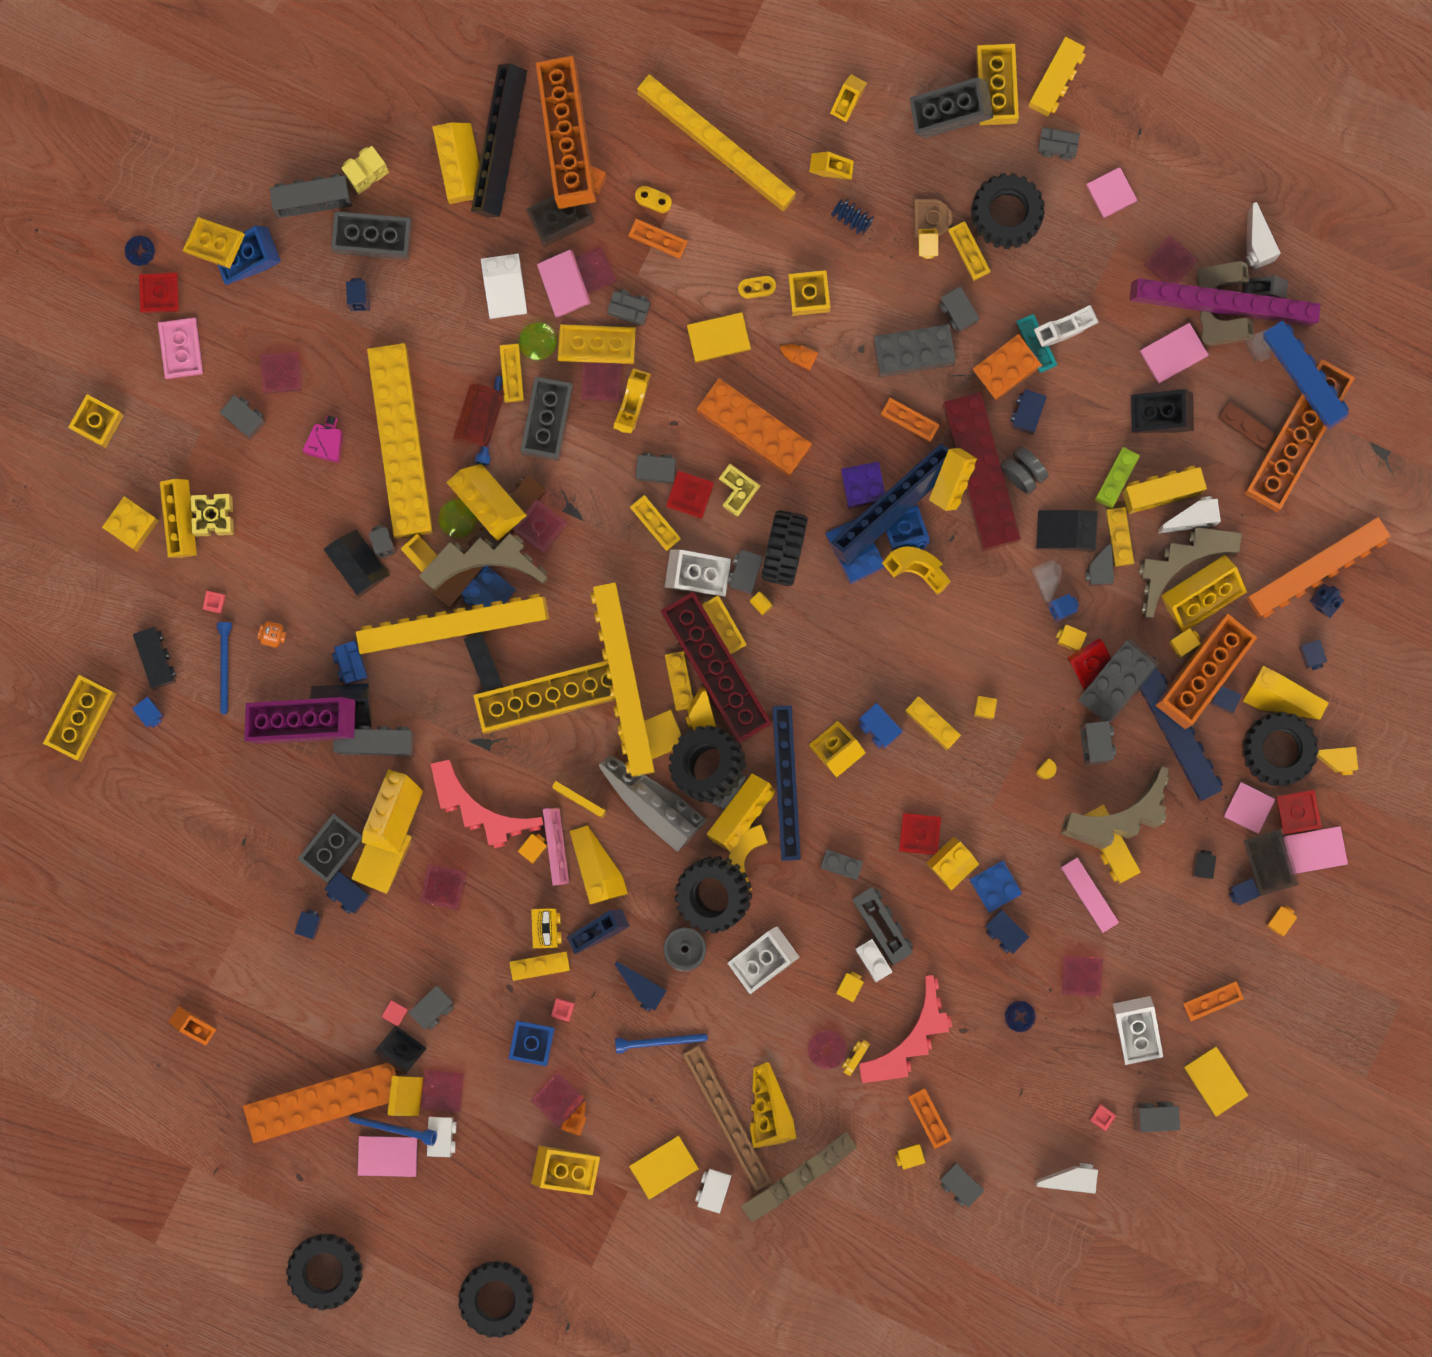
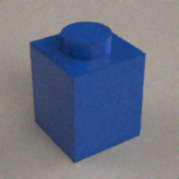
M146 697L132 708L148 728L158 726L164 717L149 697Z

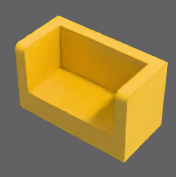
M418 534L401 548L402 552L421 572L438 556Z

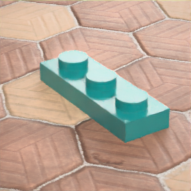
M1032 314L1016 321L1025 343L1043 365L1038 369L1039 374L1056 367L1057 363L1049 346L1042 347L1034 329L1040 327L1035 315Z

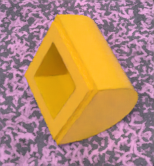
M758 592L749 601L762 616L773 607L771 601L762 592Z
M1047 759L1035 773L1041 779H1050L1056 773V764L1051 759Z

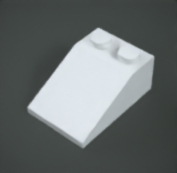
M1257 202L1253 203L1247 212L1246 261L1254 270L1275 262L1281 254Z
M519 254L481 259L490 319L527 314Z
M1212 496L1200 498L1201 500L1163 524L1158 530L1159 534L1192 530L1196 527H1216L1221 522L1218 499H1212Z
M670 550L665 588L725 597L731 559L685 550Z
M775 927L766 932L727 964L749 994H752L800 957L780 929Z
M1151 996L1114 1003V1015L1125 1065L1162 1058V1046Z
M1080 1163V1166H1073L1034 1180V1185L1037 1187L1095 1194L1098 1170L1093 1168L1092 1164Z

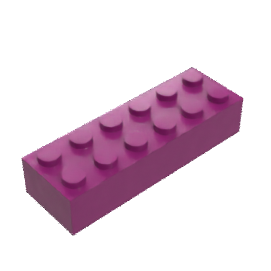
M336 697L246 703L244 741L265 744L354 739L355 700Z

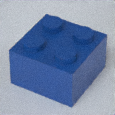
M877 703L858 720L860 723L859 728L865 734L869 733L873 737L871 741L878 748L882 747L885 749L903 732Z
M517 1020L509 1059L548 1066L555 1028Z

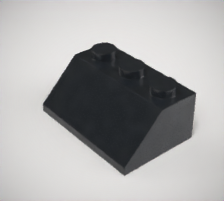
M357 529L338 538L323 549L359 598L390 576Z
M369 684L311 686L310 699L344 697L355 700L354 728H358V726H370L372 728Z

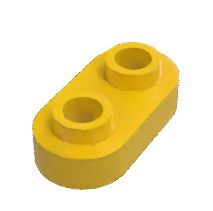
M641 186L636 190L635 199L639 205L659 213H666L670 210L672 201L669 195L648 186ZM643 192H646L648 194V197L643 198L641 197V194ZM663 199L666 201V203L664 205H660L658 203L659 200Z
M770 276L744 279L738 286L740 296L745 299L770 296L776 290V282ZM769 284L770 288L768 290H765L763 288V285ZM745 287H750L751 292H745Z
M863 1040L856 1043L852 1050L855 1052L851 1059L848 1057L842 1066L845 1069L843 1073L851 1076L868 1049L869 1042Z

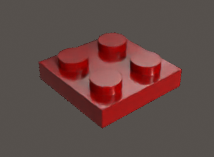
M178 273L139 274L141 313L179 312Z
M678 471L666 508L702 519L714 482Z
M1099 638L1070 655L1067 659L1080 685L1085 689L1091 685L1111 660V657L1103 641Z
M1315 790L1276 797L1283 835L1322 828Z
M903 813L899 852L935 855L938 852L941 817Z

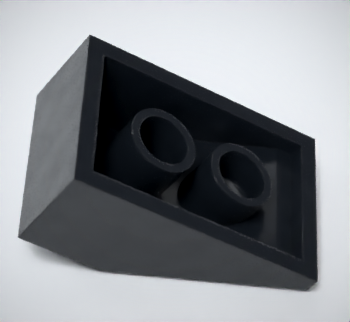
M1186 389L1131 395L1132 433L1194 431L1193 393Z
M1038 510L1036 549L1094 552L1096 549L1098 511Z

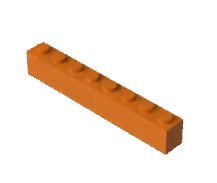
M1377 517L1252 594L1246 600L1258 618L1261 616L1267 618L1275 613L1273 609L1277 606H1280V608L1285 607L1291 603L1290 598L1296 596L1298 599L1307 593L1305 589L1312 586L1314 589L1322 584L1323 581L1321 579L1324 577L1332 578L1340 573L1338 569L1342 566L1348 568L1356 563L1354 561L1355 558L1359 556L1364 558L1372 553L1370 549L1377 546L1379 549L1387 544L1386 539L1391 536L1380 518Z

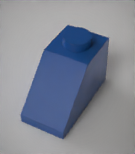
M1067 594L1050 602L1047 607L1057 623L1077 613L1079 604L1074 596L1071 598L1070 594Z

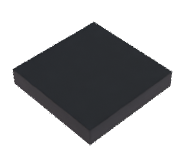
M395 1026L374 1053L406 1075L427 1048Z

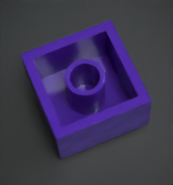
M879 462L841 469L848 509L873 505L885 494Z

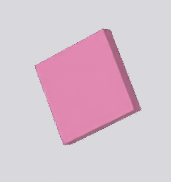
M1120 167L1086 184L1103 219L1137 202V198Z
M1240 782L1223 817L1259 834L1275 799Z

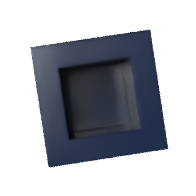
M1320 640L1299 647L1306 669L1312 668V671L1323 668V663L1327 662Z
M1221 686L1210 704L1232 714L1242 695Z
M1253 878L1229 888L1230 893H1228L1233 904L1236 903L1237 906L1261 896Z
M307 909V912L302 911L294 934L315 940L322 917H319L316 911Z

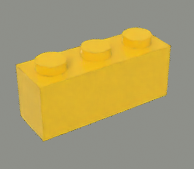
M961 448L949 449L929 500L945 511L957 510L961 504L964 490L968 486L970 475L974 471L977 458Z
M919 696L905 710V713L946 751L961 736Z

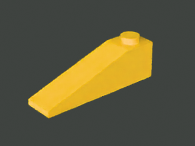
M1265 666L1259 668L1243 699V702L1261 711L1293 713L1298 717L1316 720L1321 719L1329 704L1322 698Z
M589 826L571 830L570 835L590 905L628 894L623 875Z
M766 1062L754 1067L752 1091L755 1094L754 1104H751V1111H754L753 1123H750L753 1148L783 1144L797 1139L793 1118L770 1063Z

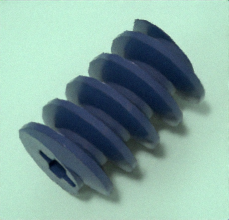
M841 199L832 211L831 216L835 217L838 214L837 221L844 219L843 225L845 226L851 223L850 230L857 227L856 234L863 232V236L871 226L874 216L867 219V211L860 214L862 208L860 207L855 210L856 203L849 206L850 199H846L844 202Z

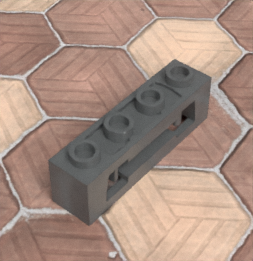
M871 887L853 898L852 901L888 959L894 965L912 954L911 949L914 947L908 938L904 939L901 932H903V929L898 921L894 923L890 917L893 913L888 905L884 906L880 901L883 897L878 889L874 890ZM874 900L879 908V914L892 935L898 938L902 945L901 947H899L896 940L889 943L894 951L893 954L886 944L888 942L872 915L868 916L862 906L863 904H865L870 913L876 909L871 902Z

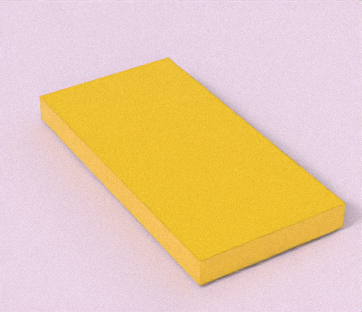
M560 324L558 361L634 364L636 327Z

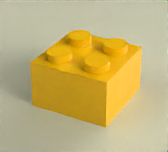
M826 270L788 274L792 316L830 312Z
M86 394L68 428L106 449L124 415L120 411Z
M124 496L102 528L137 552L159 520Z

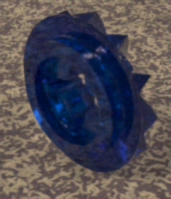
M135 236L127 242L125 256L131 264L140 267L147 265L153 260L155 247L149 238ZM141 244L142 249L148 252L142 253L139 258L138 253L134 251L139 250Z
M1013 1002L1005 1011V1022L1013 1031H1027L1035 1023V1011L1027 1002ZM1015 1009L1020 1013L1027 1011L1024 1016L1025 1024L1021 1020L1013 1022L1017 1017Z

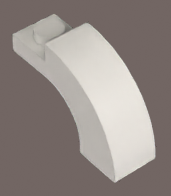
M1089 305L1062 319L1050 321L1034 329L1041 346L1045 347L1084 332L1083 330L1099 323L1092 306Z

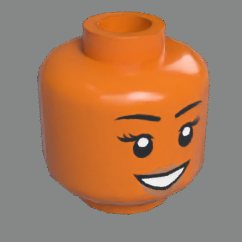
M266 621L264 625H260L257 639H260L261 645L277 648L280 643H284L286 632H283L281 624Z

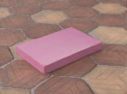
M572 250L537 264L555 317L563 316L591 303Z
M196 317L158 322L165 379L203 374Z
M1190 323L1139 351L1158 384L1209 356Z
M1341 826L1283 837L1290 875L1348 864Z
M359 1136L358 1175L416 1177L418 1139L413 1137Z

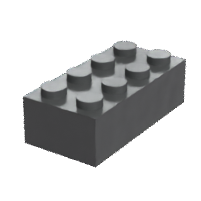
M979 77L910 97L915 134L923 138L993 119L988 82Z
M333 174L330 178L326 179L315 177L311 179L312 181L307 182L297 180L289 185H285V183L275 184L274 187L269 188L274 213L277 218H284L352 206L350 187L345 175Z
M335 211L331 250L334 254L409 260L413 222L411 218Z
M949 324L874 336L873 339L879 378L954 366L956 362Z
M535 377L521 446L522 455L560 461L574 388L572 383Z
M1131 639L1127 640L1078 700L1104 722L1109 721L1110 724L1121 713L1160 663Z
M358 726V729H354V739L334 740L333 752L337 755L414 756L415 733L408 727H397V730H391L387 726H378L377 730H372L370 726Z

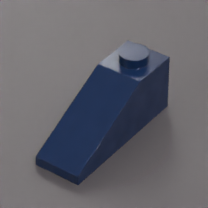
M622 909L609 910L567 936V939L574 954H578L617 935L630 925Z
M616 961L615 966L637 1000L641 1002L640 1007L649 1012L651 1009L655 1011L667 990Z

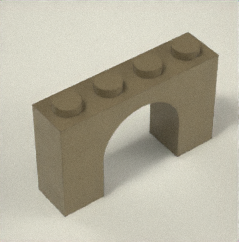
M1238 261L1199 268L1196 277L1199 287L1223 290L1228 286L1249 283L1248 264ZM1200 312V320L1203 323L1202 339L1207 345L1215 346L1255 339L1253 320L1249 318L1223 321L1217 313Z

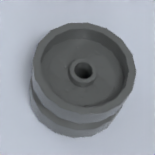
M1020 446L1013 452L1014 460L1012 458L1005 459L1001 463V468L1019 490L1026 495H1030L1036 489L1035 482L1043 483L1049 477V474L1042 463L1029 450Z
M684 927L676 929L669 934L664 944V956L670 967L677 971L688 972L696 969L703 962L706 945L700 933L694 929ZM683 946H687L689 948V951L687 953H683L681 951V948Z

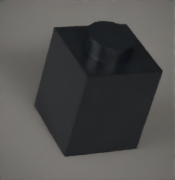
M1200 850V853H1195L1192 877L1214 878L1216 856L1212 855V851Z

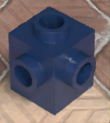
M1323 584L1309 602L1318 612L1331 618L1337 609L1340 608L1344 599L1340 596L1341 591L1335 586L1329 587Z

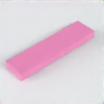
M560 808L543 809L552 884L553 886L569 884Z
M1078 857L1061 867L1102 933L1119 923Z

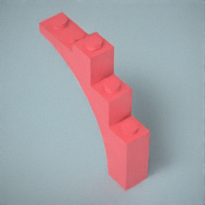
M450 760L431 764L440 808L442 810L445 809L446 812L457 810V806H460L464 827H469L470 830L479 829L481 824H484L488 845H493L494 849L504 847L505 842H509L507 834H510L511 837L521 835L523 830L529 829L530 832L541 830L540 826H544L542 817L530 819L510 818L485 809L463 789L455 775Z
M933 975L925 976L923 1008L910 1034L889 1053L877 1059L859 1063L862 1083L908 1077V1073L911 1072L910 1061H906V1057L928 1055V1050H932L930 1038L927 1039L926 1035L949 1032V1028L952 1027L951 1016H947L946 1012L939 1013L938 1011L942 1009L941 1000L936 997V990H939L938 979H934Z

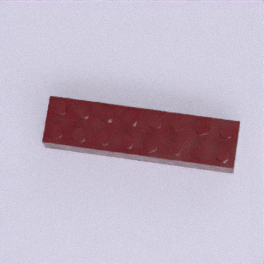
M981 392L945 401L943 409L954 449L961 448L977 458L974 471L970 475L965 491L982 552L1019 542L1021 538Z
M694 591L662 609L661 614L736 741L741 744L772 725L770 719Z

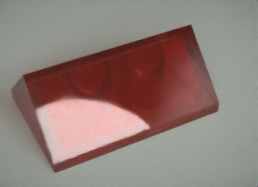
M470 384L453 439L488 448L505 393L482 384Z

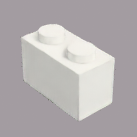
M873 939L855 949L875 982L892 973Z
M429 1117L428 1129L437 1131V1140L434 1146L427 1145V1156L451 1157L452 1153H455L456 1141H452L453 1133L456 1134L457 1122H453L454 1117Z
M709 1168L708 1172L704 1171L701 1183H704L702 1191L698 1190L695 1199L696 1202H699L697 1207L720 1214L732 1175Z

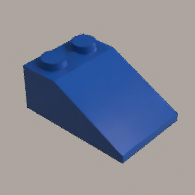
M254 226L243 232L245 236L230 269L218 265L225 285L265 271L281 262L268 227Z
M856 519L825 533L829 543ZM874 542L849 565L837 557L850 585L885 569L882 564L883 559Z

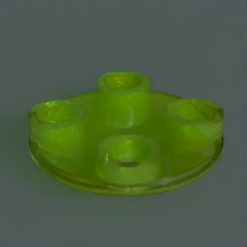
M538 322L529 324L520 334V349L525 356L534 361L546 359L557 347L556 334L547 324Z
M456 499L447 502L441 508L438 520L441 529L447 535L465 537L474 529L477 517L462 500Z

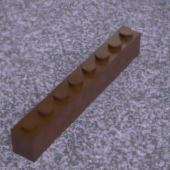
M527 475L517 482V489L514 492L510 491L508 495L528 515L547 491L542 485ZM525 518L499 541L482 525L480 528L482 532L478 537L474 536L468 543L470 547L466 552L479 538L483 541L485 539L489 540L494 545L492 549L495 550L509 533L511 535ZM485 566L472 568L456 574L446 580L435 591L433 590L432 595L449 609H452L463 596L462 592L473 579L475 580Z

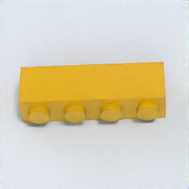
M1067 37L1064 38L1028 107L1049 117L1051 112H1056L1060 104L1057 102L1060 96L1064 97L1068 86H1066L1068 80L1072 81L1077 73V70H1075L1077 63L1081 64L1086 56L1083 53L1085 46Z
M171 479L161 481L160 490L168 557L185 558L196 556L195 536L192 534L193 515L191 511L189 480Z
M753 773L750 775L708 831L707 835L713 843L729 852L738 845L741 837L749 830L751 824L761 814L768 801L772 799L775 790L770 783Z
M1103 804L1084 816L1102 817L1108 816L1109 813ZM1114 834V840L1111 845L1104 849L1099 848L1102 853L1099 856L1104 865L1108 864L1111 871L1109 874L1114 882L1117 881L1120 884L1141 873L1120 835Z

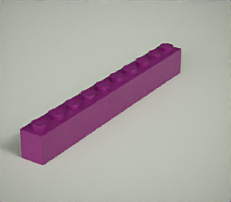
M1140 278L1131 282L1130 301L1278 322L1283 320L1285 323L1307 326L1319 323L1320 303Z

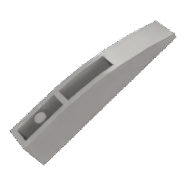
M609 755L599 764L600 769L610 784L631 810L677 852L693 838L707 821L681 797L647 776L632 777L631 773L627 774L625 763L614 756Z

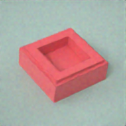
M206 591L202 609L222 614L226 595Z
M556 998L551 1017L570 1022L575 1003Z
M391 1000L382 1018L399 1027L408 1009Z
M1099 1104L1089 1120L1106 1131L1116 1115Z

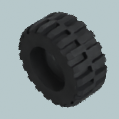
M1001 173L999 177L993 176L990 177L988 182L985 181L980 189L977 190L971 209L973 227H976V233L979 237L983 236L987 244L989 242L993 243V247L999 248V246H1004V249H1010L1012 246L1015 248L1021 247L1023 243L1027 244L1032 237H1035L1041 227L1045 214V203L1041 198L1042 193L1040 190H1036V185L1033 182L1029 183L1027 177L1023 175L1022 178L1017 177L1016 173H1011V175ZM1003 195L1018 198L1025 206L1026 214L1024 220L1014 227H1004L997 224L990 215V206L995 198Z
M784 510L775 512L761 575L764 581L785 586H792L794 584L808 518L805 515Z
M1274 712L1263 716L1252 724L1250 729L1247 730L1246 737L1242 743V746H1244L1242 757H1245L1246 762L1244 763L1246 768L1249 767L1251 770L1250 773L1253 777L1256 776L1260 782L1268 783L1271 786H1287L1302 780L1312 771L1313 765L1317 762L1316 755L1319 753V747L1316 744L1318 742L1317 736H1314V730L1306 724V720L1298 718L1293 713ZM1276 731L1290 734L1297 743V757L1292 764L1286 767L1271 765L1263 754L1262 746L1264 740L1269 734Z
M707 725L705 728L698 726L695 728V731L690 729L686 731L687 735H681L678 738V744H674L672 747L674 752L669 756L671 764L668 765L669 771L672 773L670 777L676 783L675 786L697 801L712 803L714 799L717 801L723 800L724 795L729 796L733 793L731 790L734 787L738 788L740 785L738 783L739 779L744 777L742 769L746 768V762L742 760L745 759V754L741 750L742 747L732 736L718 727L714 728ZM718 749L720 763L717 770L710 777L697 780L694 767L699 756L707 750Z
M711 856L705 857L693 863L680 875L679 883L675 887V891L678 892L675 895V902H679L677 909L678 912H683L684 916L682 918L685 922L689 920L691 922L690 926L694 929L700 927V931L705 933L710 930V933L723 932L740 921L746 915L745 912L749 910L751 905L749 901L752 899V892H749L751 883L746 882L745 878L748 876L746 872L741 873L739 870L741 867L738 864H731L732 860L728 858L722 860L721 856H715L714 858ZM713 878L724 885L729 898L728 905L724 910L715 911L703 904L698 891L699 884L703 879Z
M318 1234L304 1240L294 1249L293 1254L288 1260L289 1264L288 1268H286V1274L288 1275V1286L292 1289L291 1293L293 1296L296 1295L300 1303H305L312 1309L331 1310L346 1303L358 1290L363 1276V1264L360 1262L359 1252L355 1251L354 1245L352 1243L349 1244L346 1241L347 1239L338 1237L335 1234ZM321 1253L335 1256L343 1268L341 1281L330 1290L315 1288L307 1278L309 1261Z
M500 1261L486 1262L473 1269L463 1281L458 1295V1306L463 1320L465 1319L468 1323L467 1326L470 1329L473 1328L479 1335L483 1334L489 1338H501L511 1335L520 1329L528 1319L534 1302L533 1288L526 1274H523L517 1266L514 1267L511 1263ZM501 1281L512 1289L514 1305L507 1315L494 1318L486 1315L480 1309L478 1294L480 1289L488 1282Z

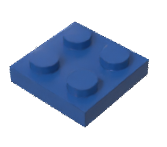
M1004 861L969 879L988 913L1022 894Z

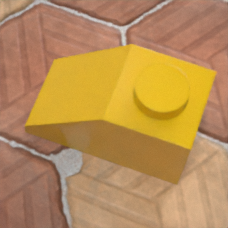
M851 74L844 82L830 114L847 122L859 102L867 82Z
M828 151L812 153L809 172L822 177L851 180L854 161Z
M701 686L687 709L688 716L685 717L688 728L692 727L693 731L698 726H703L704 728L707 725L716 727L706 689L704 686Z
M1356 747L1319 750V753L1316 755L1334 772H1341L1342 776L1353 775V771L1358 770Z

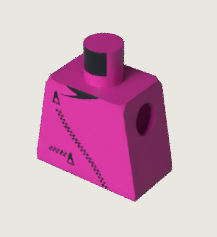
M327 416L324 426L315 424L303 448V453L340 463L343 432L335 429L338 419Z

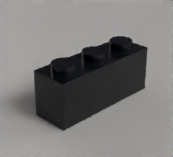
M151 627L134 633L133 637L151 689L155 690L175 683L174 677H177L174 666L170 667L168 659H171L168 649H164L162 641H165L162 631H158L156 627Z
M480 632L463 639L484 692L503 688V683L483 634Z

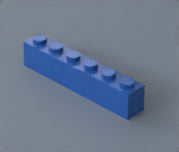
M1282 320L1264 332L1263 339L1329 430L1348 417L1349 408L1344 401L1340 402L1337 397L1338 392L1334 386L1328 385L1324 372L1322 370L1318 371L1314 358L1310 354L1307 355L1303 350L1305 346L1300 339L1296 340L1292 327L1289 324H1285Z

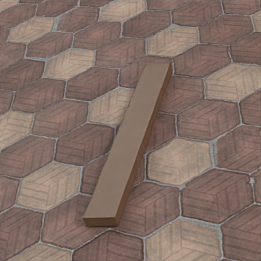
M700 1045L683 1053L682 1055L755 1192L771 1184L772 1181L753 1148Z

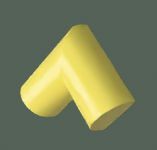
M729 464L719 477L720 481L733 489L723 507L738 517L758 491L760 485L732 464Z

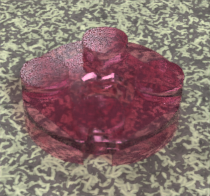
M828 1030L818 1032L811 1038L808 1044L810 1060L821 1069L835 1068L846 1057L847 1048L845 1042L836 1032ZM829 1044L833 1052L828 1053L826 1056L821 1049Z

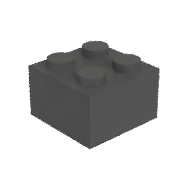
M435 986L408 1013L424 1030L428 1028L431 1030L441 1022L439 1018L442 1015L447 1016L454 1009L453 1004L455 1001L441 986Z

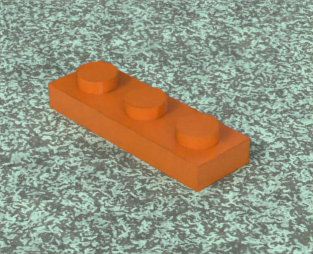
M635 219L628 235L631 239L680 260L688 244L687 240L638 219Z
M889 398L881 413V416L930 443L940 426L938 423L892 398Z
M1234 981L1183 1003V1007L1191 1022L1241 1001L1244 997L1237 981Z
M924 1088L908 1096L934 1149L952 1141L926 1089Z

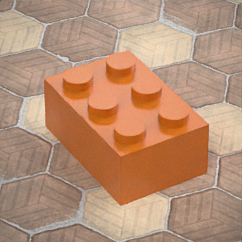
M1018 334L978 364L973 370L995 400H999L1043 365Z

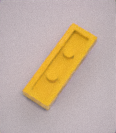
M964 221L948 229V233L972 280L975 281L989 274L991 271L966 222Z
M519 344L500 345L505 403L524 401Z
M645 495L630 506V509L666 552L681 540Z
M1126 508L1106 510L1114 567L1134 564Z
M719 595L702 604L730 654L747 646Z
M684 652L667 654L665 659L676 712L687 710L693 700Z
M567 952L509 962L513 981L570 971Z

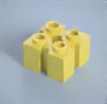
M373 146L363 148L358 153L360 155L355 160L352 158L348 159L341 168L345 177L358 194L389 173L385 162Z
M214 494V499H210L207 495L191 496V511L196 514V518H192V534L194 536H211V531H215L217 535H234L233 519L228 517V512H233V498L230 494ZM214 511L216 517H214V519H211L209 517V514L212 515L211 512Z

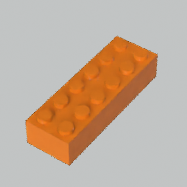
M720 378L697 408L698 414L789 478L812 448V443Z
M1228 613L1221 617L1155 706L1184 729L1192 726L1258 637Z

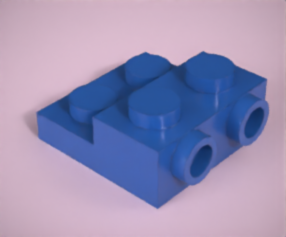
M918 505L909 509L886 530L892 551L901 547H916L923 550L930 544Z
M485 566L475 580L473 579L462 592L464 596L463 601L470 607L473 604H483L484 607H490L491 602L502 601L505 604L516 589L488 566Z

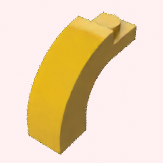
M632 369L620 411L614 422V429L632 434L643 406L651 373Z
M916 547L898 548L892 551L882 562L894 578L903 572H912L919 575L937 595L951 582L940 569L943 564L932 554Z
M761 825L745 832L738 845L730 852L729 859L732 860L731 864H738L741 867L739 869L741 873L745 872L744 862L748 853L754 848L768 843Z

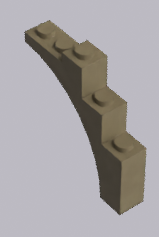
M1196 527L1193 532H1190L1189 543H1192V546L1170 543L1168 548L1165 547L1164 559H1167V561L1145 559L1143 563H1140L1138 574L1141 575V580L1148 581L1144 586V594L1147 595L1146 602L1142 603L1141 608L1144 619L1154 618L1156 605L1164 587L1180 569L1193 561L1207 556L1219 554L1237 555L1240 552L1242 533Z
M510 533L495 550L492 549L494 545L487 539L483 541L479 538L465 554H463L465 550L457 543L453 545L449 542L419 575L434 591L456 574L483 566H503L516 569L533 577L542 585L548 580L545 576L547 572L541 566L536 568L531 563L533 561L531 557L526 553L521 554L525 549L522 545L524 541L518 535L512 536Z
M1163 766L1156 769L1143 795L1132 806L1120 813L1102 817L1069 813L1064 818L1060 834L1104 849L1112 844L1114 834L1128 839L1137 835L1141 826L1139 823L1152 828L1164 824L1167 815L1165 813L1166 807L1159 804L1164 799L1163 789L1169 780V775H1167L1169 769Z
M844 1132L794 1170L749 1199L741 1208L751 1222L757 1220L782 1204L790 1196L805 1188L816 1178L828 1172L855 1150L857 1146L848 1133Z

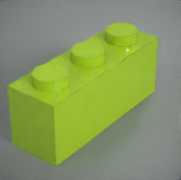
M1122 447L1095 501L1110 509L1113 508L1140 455Z

